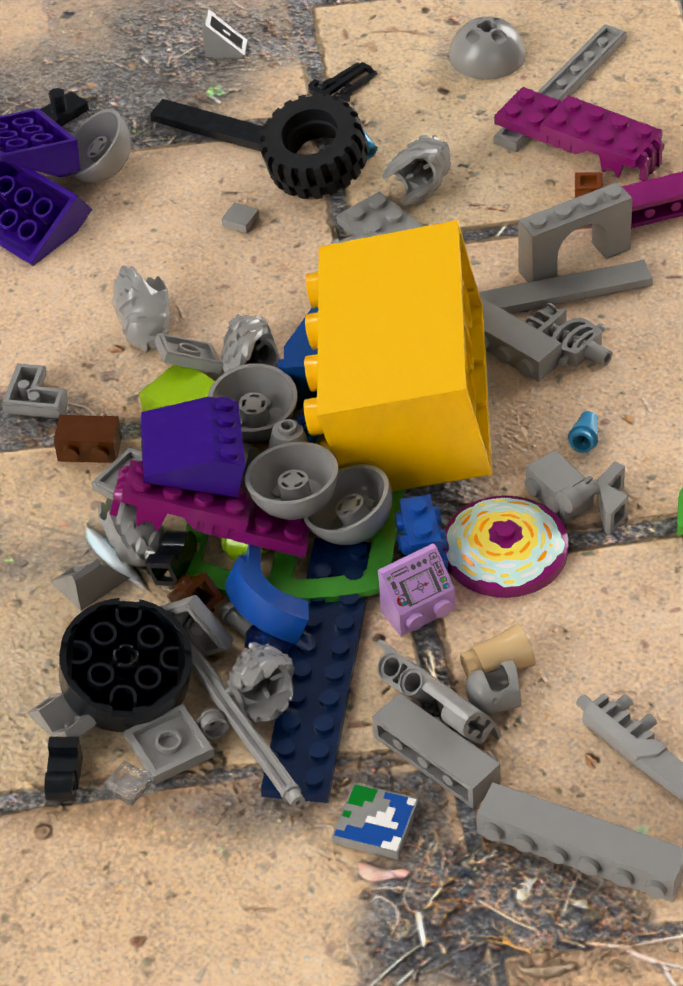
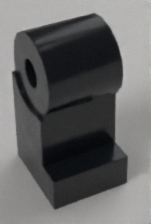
M165 531L161 546H159L156 554H149L145 565L155 585L174 586L173 584L178 579L186 575L197 548L196 536L192 531ZM167 571H169L171 577H166L164 575Z
M49 737V756L44 781L46 801H74L79 787L83 762L79 737Z

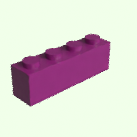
M683 171L622 186L632 197L631 229L683 216Z

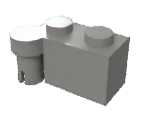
M556 450L526 466V490L531 496L537 497L546 507L552 510L564 523L593 507L594 495L600 493V486L596 480H593L592 476L584 477Z

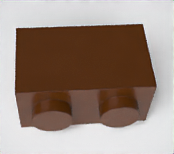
M59 415L54 436L57 461L113 463L118 458L122 440L119 416Z

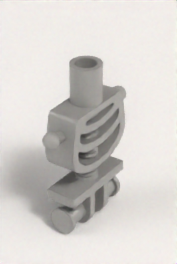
M547 303L543 310H537L534 313V317L531 316L526 320L527 324L550 337L552 336L555 340L563 342L562 355L558 360V364L561 367L566 366V364L577 367L586 358L605 367L612 358L613 352L601 346L602 332L605 331L603 324L595 326L584 318H575L567 321V310L562 307L558 311L557 307L552 303Z

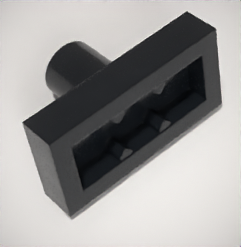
M61 88L51 89L49 91L50 104L40 109L61 127L89 110L87 101L72 91L65 94Z

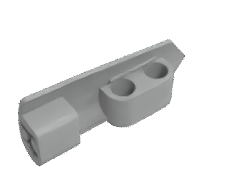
M379 638L376 644L384 649L385 652L379 660L377 671L384 681L402 694L421 703H430L434 699L444 705L441 711L442 720L465 738L478 744L484 743L489 734L493 735L497 740L500 739L502 736L501 732L488 715Z

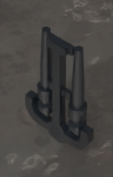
M357 62L333 78H328L322 84H319V80L314 79L308 84V91L312 95L313 93H320L323 97H326L327 94H334L333 96L336 97L342 95L344 101L349 102L353 92L375 77L377 71H374L372 66L364 62ZM363 73H369L365 77L356 81L354 84H350L351 81H353Z

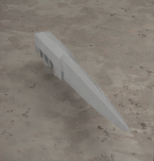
M605 693L594 701L586 695H581L576 705L583 710L582 722L638 770L645 772L653 780L683 801V762L668 751L663 743L655 739L654 733L650 730L657 724L654 716L648 713L640 721L638 719L632 721L627 709L633 705V701L627 694L609 702V697Z

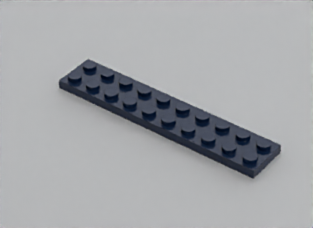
M315 538L306 579L345 575L350 580L361 578L363 571L367 569L371 542L337 545L321 538ZM358 594L339 596L340 601L325 602V598L310 599L309 621L297 644L292 643L289 658H292L294 665V674L292 676L293 697L287 709L275 720L270 749L294 782L300 787L305 801L329 803L368 596L359 598ZM264 772L261 797L282 799L281 794Z

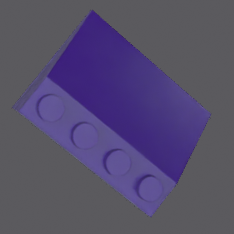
M39 108L0 116L1 162L57 177H68L72 172L81 171L78 140Z
M0 161V246L34 266L77 233L92 209L78 195L38 172Z
M204 397L141 412L143 482L237 498L246 466L237 401L227 397Z

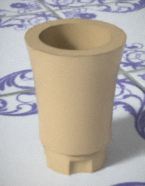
M519 623L482 643L472 646L471 650L463 652L459 656L467 678L478 669H481L483 673L493 671L498 668L500 662L507 660L514 661L517 669L535 666V656L531 644Z

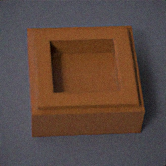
M601 172L575 173V198L603 188Z

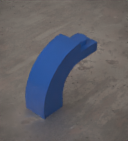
M249 544L245 554H240L236 559L225 582L227 595L236 610L251 624L271 636L297 644L309 621V601L286 594L269 583L261 570V548Z

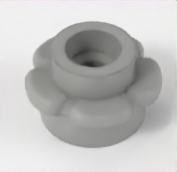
M208 709L201 714L196 722L207 739H218L228 730L226 714L223 710Z

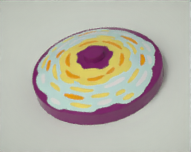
M493 496L480 499L459 510L450 519L445 528L447 548L442 549V551H446L448 571L461 585L482 595L509 598L534 593L552 583L562 572L567 561L568 534L563 522L548 507L528 498Z

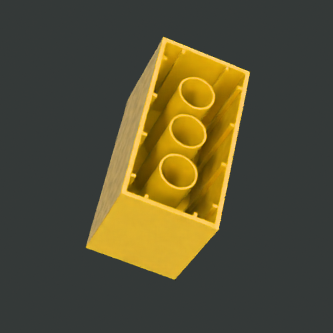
M455 220L320 246L318 272L306 274V289L310 305L313 309L318 308V312L305 315V327L309 345L312 350L318 349V354L305 356L304 359L309 389L311 392L317 391V397L304 400V415L309 434L311 436L324 434L326 441H321L320 445L328 449L335 456L338 470L357 464L376 466L383 470L388 477L392 492L491 475L492 460L483 304L459 221Z

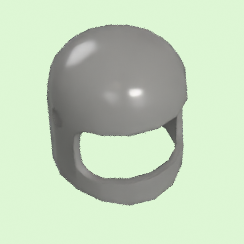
M514 661L500 662L497 669L487 673H483L481 669L472 672L466 681L468 701L488 716L520 707L521 694L517 667Z

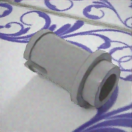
M231 602L221 609L220 616L222 617V622L227 626L231 625L245 640H251L259 632L260 629L246 620Z

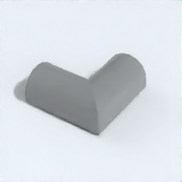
M17 363L2 402V409L7 414L59 419V415H66L68 405L67 390L42 387L47 372L46 366Z
M197 595L160 606L180 622L188 637L205 656L226 651L231 646L233 637Z

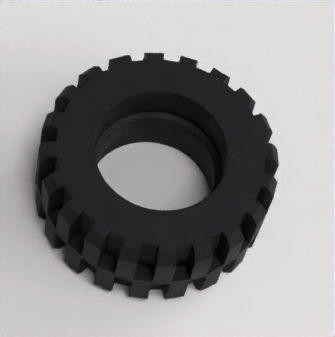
M313 93L310 97L306 95L298 96L299 99L295 101L290 99L284 103L283 108L280 109L278 107L272 113V119H267L264 125L265 130H262L260 135V150L270 177L279 189L284 190L285 193L291 196L298 194V197L308 199L309 196H313L314 199H321L323 195H335L338 193L337 190L341 188L346 189L350 186L352 179H357L361 174L360 169H363L367 162L368 145L358 114L353 107L349 106V103L343 99L337 100L336 96L328 94L326 97H323L320 93ZM323 137L334 139L327 148L311 155L294 154L302 144L309 140Z

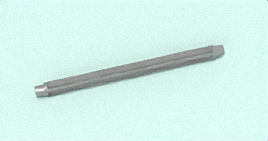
M189 639L192 649L191 670L218 708L226 714V719L279 791L282 799L288 802L292 808H300L305 802L300 787L291 778L233 696L225 694L227 688L196 647L195 643Z

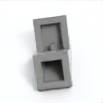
M615 461L597 479L600 486V493L597 495V505L604 531L608 535H611L628 517V495L621 492L624 488L625 466Z
M63 693L52 694L28 712L29 716L52 737H80L97 724L88 714L78 716L66 702Z

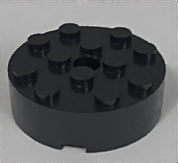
M120 598L101 601L86 608L71 621L61 640L59 684L64 698L78 716L90 715L97 723L95 726L104 730L124 732L136 725L155 720L172 708L181 705L188 691L192 665V649L185 629L168 611L154 603L139 599V602L119 601Z

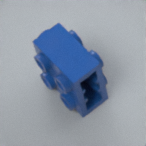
M430 494L399 499L400 512L394 513L397 531H401V533L396 534L398 552H402L406 557L433 543L438 549L445 568L448 569L446 551H442V549L447 548L445 529L440 530V527H438V525L442 524L439 506L433 507Z

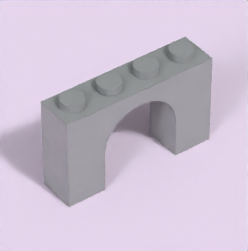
M616 182L518 220L519 273L527 282L557 277L558 251L561 244L571 232L587 224H592V244L606 259L630 250L632 197Z

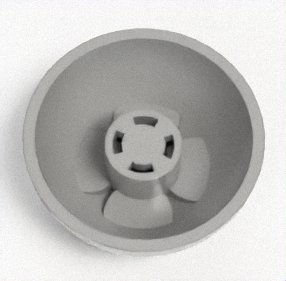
M490 16L475 18L464 24L455 34L449 50L451 65L461 74L476 79H496L510 75L523 65L526 58L524 41L515 27L503 19Z
M105 109L95 113L85 120L73 133L72 136L78 140L81 171L72 172L70 177L88 183L101 182L113 177L123 168L129 158L132 141L126 121L116 110Z
M246 364L226 371L213 383L208 397H227L238 402L242 440L244 442H261L270 439L273 426L284 419L292 420L297 407V389L291 377L281 369L266 364Z
M309 442L284 443L267 449L250 463L245 473V484L253 501L266 513L280 519H302L317 513L333 496L338 482V463L332 452L321 445Z
M357 464L338 470L337 486L329 502L317 513L303 518L314 534L333 544L354 545L370 539L380 531L391 511L392 489L384 471L373 465Z

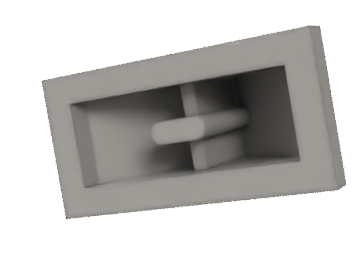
M210 10L205 12L202 26L205 58H242L245 55L247 39Z

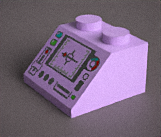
M433 543L378 570L381 613L400 636L419 630L423 625L445 617L455 610V588L438 549Z

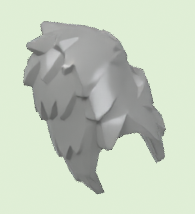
M428 135L419 136V140L408 144L406 149L397 153V156L386 165L387 168L382 174L383 179L396 175V180L402 181L406 188V197L401 203L403 206L414 203L418 204L426 200L430 193L442 185L443 177L451 168L449 146L447 142H442L436 135H433V137Z
M122 266L117 279L114 280L113 305L115 312L123 326L122 330L123 334L126 335V340L133 347L142 349L147 353L151 348L157 349L154 343L157 333L169 334L168 329L171 315L169 314L170 298L168 296V288L159 276L155 280L148 277L145 281L133 266H130L129 269L126 266Z
M238 314L236 318L228 322V331L223 340L224 346L221 354L224 372L246 364H266L278 368V350L265 318L257 315L255 317L243 315L242 317Z
M107 498L106 502H101L98 507V519L105 530L111 547L116 549V555L122 563L132 566H146L145 562L149 554H156L159 546H161L164 534L163 525L160 526L158 531L155 530L154 524L148 521L142 522L140 526H136V506L120 502L117 517L109 515L113 500Z
M251 642L248 644L249 649L243 650L229 672L230 678L226 681L229 687L225 690V694L236 697L246 716H250L254 722L273 721L279 715H282L292 700L294 665L292 658H289L288 654H282L277 648L269 644L260 645L257 642Z

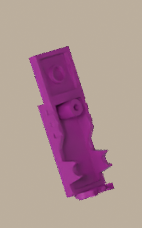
M522 87L494 115V124L545 144H551L553 147L561 148L575 155L585 151L599 155L602 172L611 169L618 178L622 174L624 165L634 169L636 167L640 169L639 180L646 181L648 180V175L654 172V168L662 164V152L665 145L661 140V129L569 95L563 101Z
M131 460L129 466H124L119 470L109 515L117 517L120 502L136 506V526H140L142 522L148 521L153 523L155 530L158 531L166 515L171 514L183 517L195 531L204 534L216 535L224 539L228 538L257 547L305 557L309 527L304 519L286 520L266 513L256 505L247 488L242 484L240 485L238 496L235 498L143 482L142 461Z

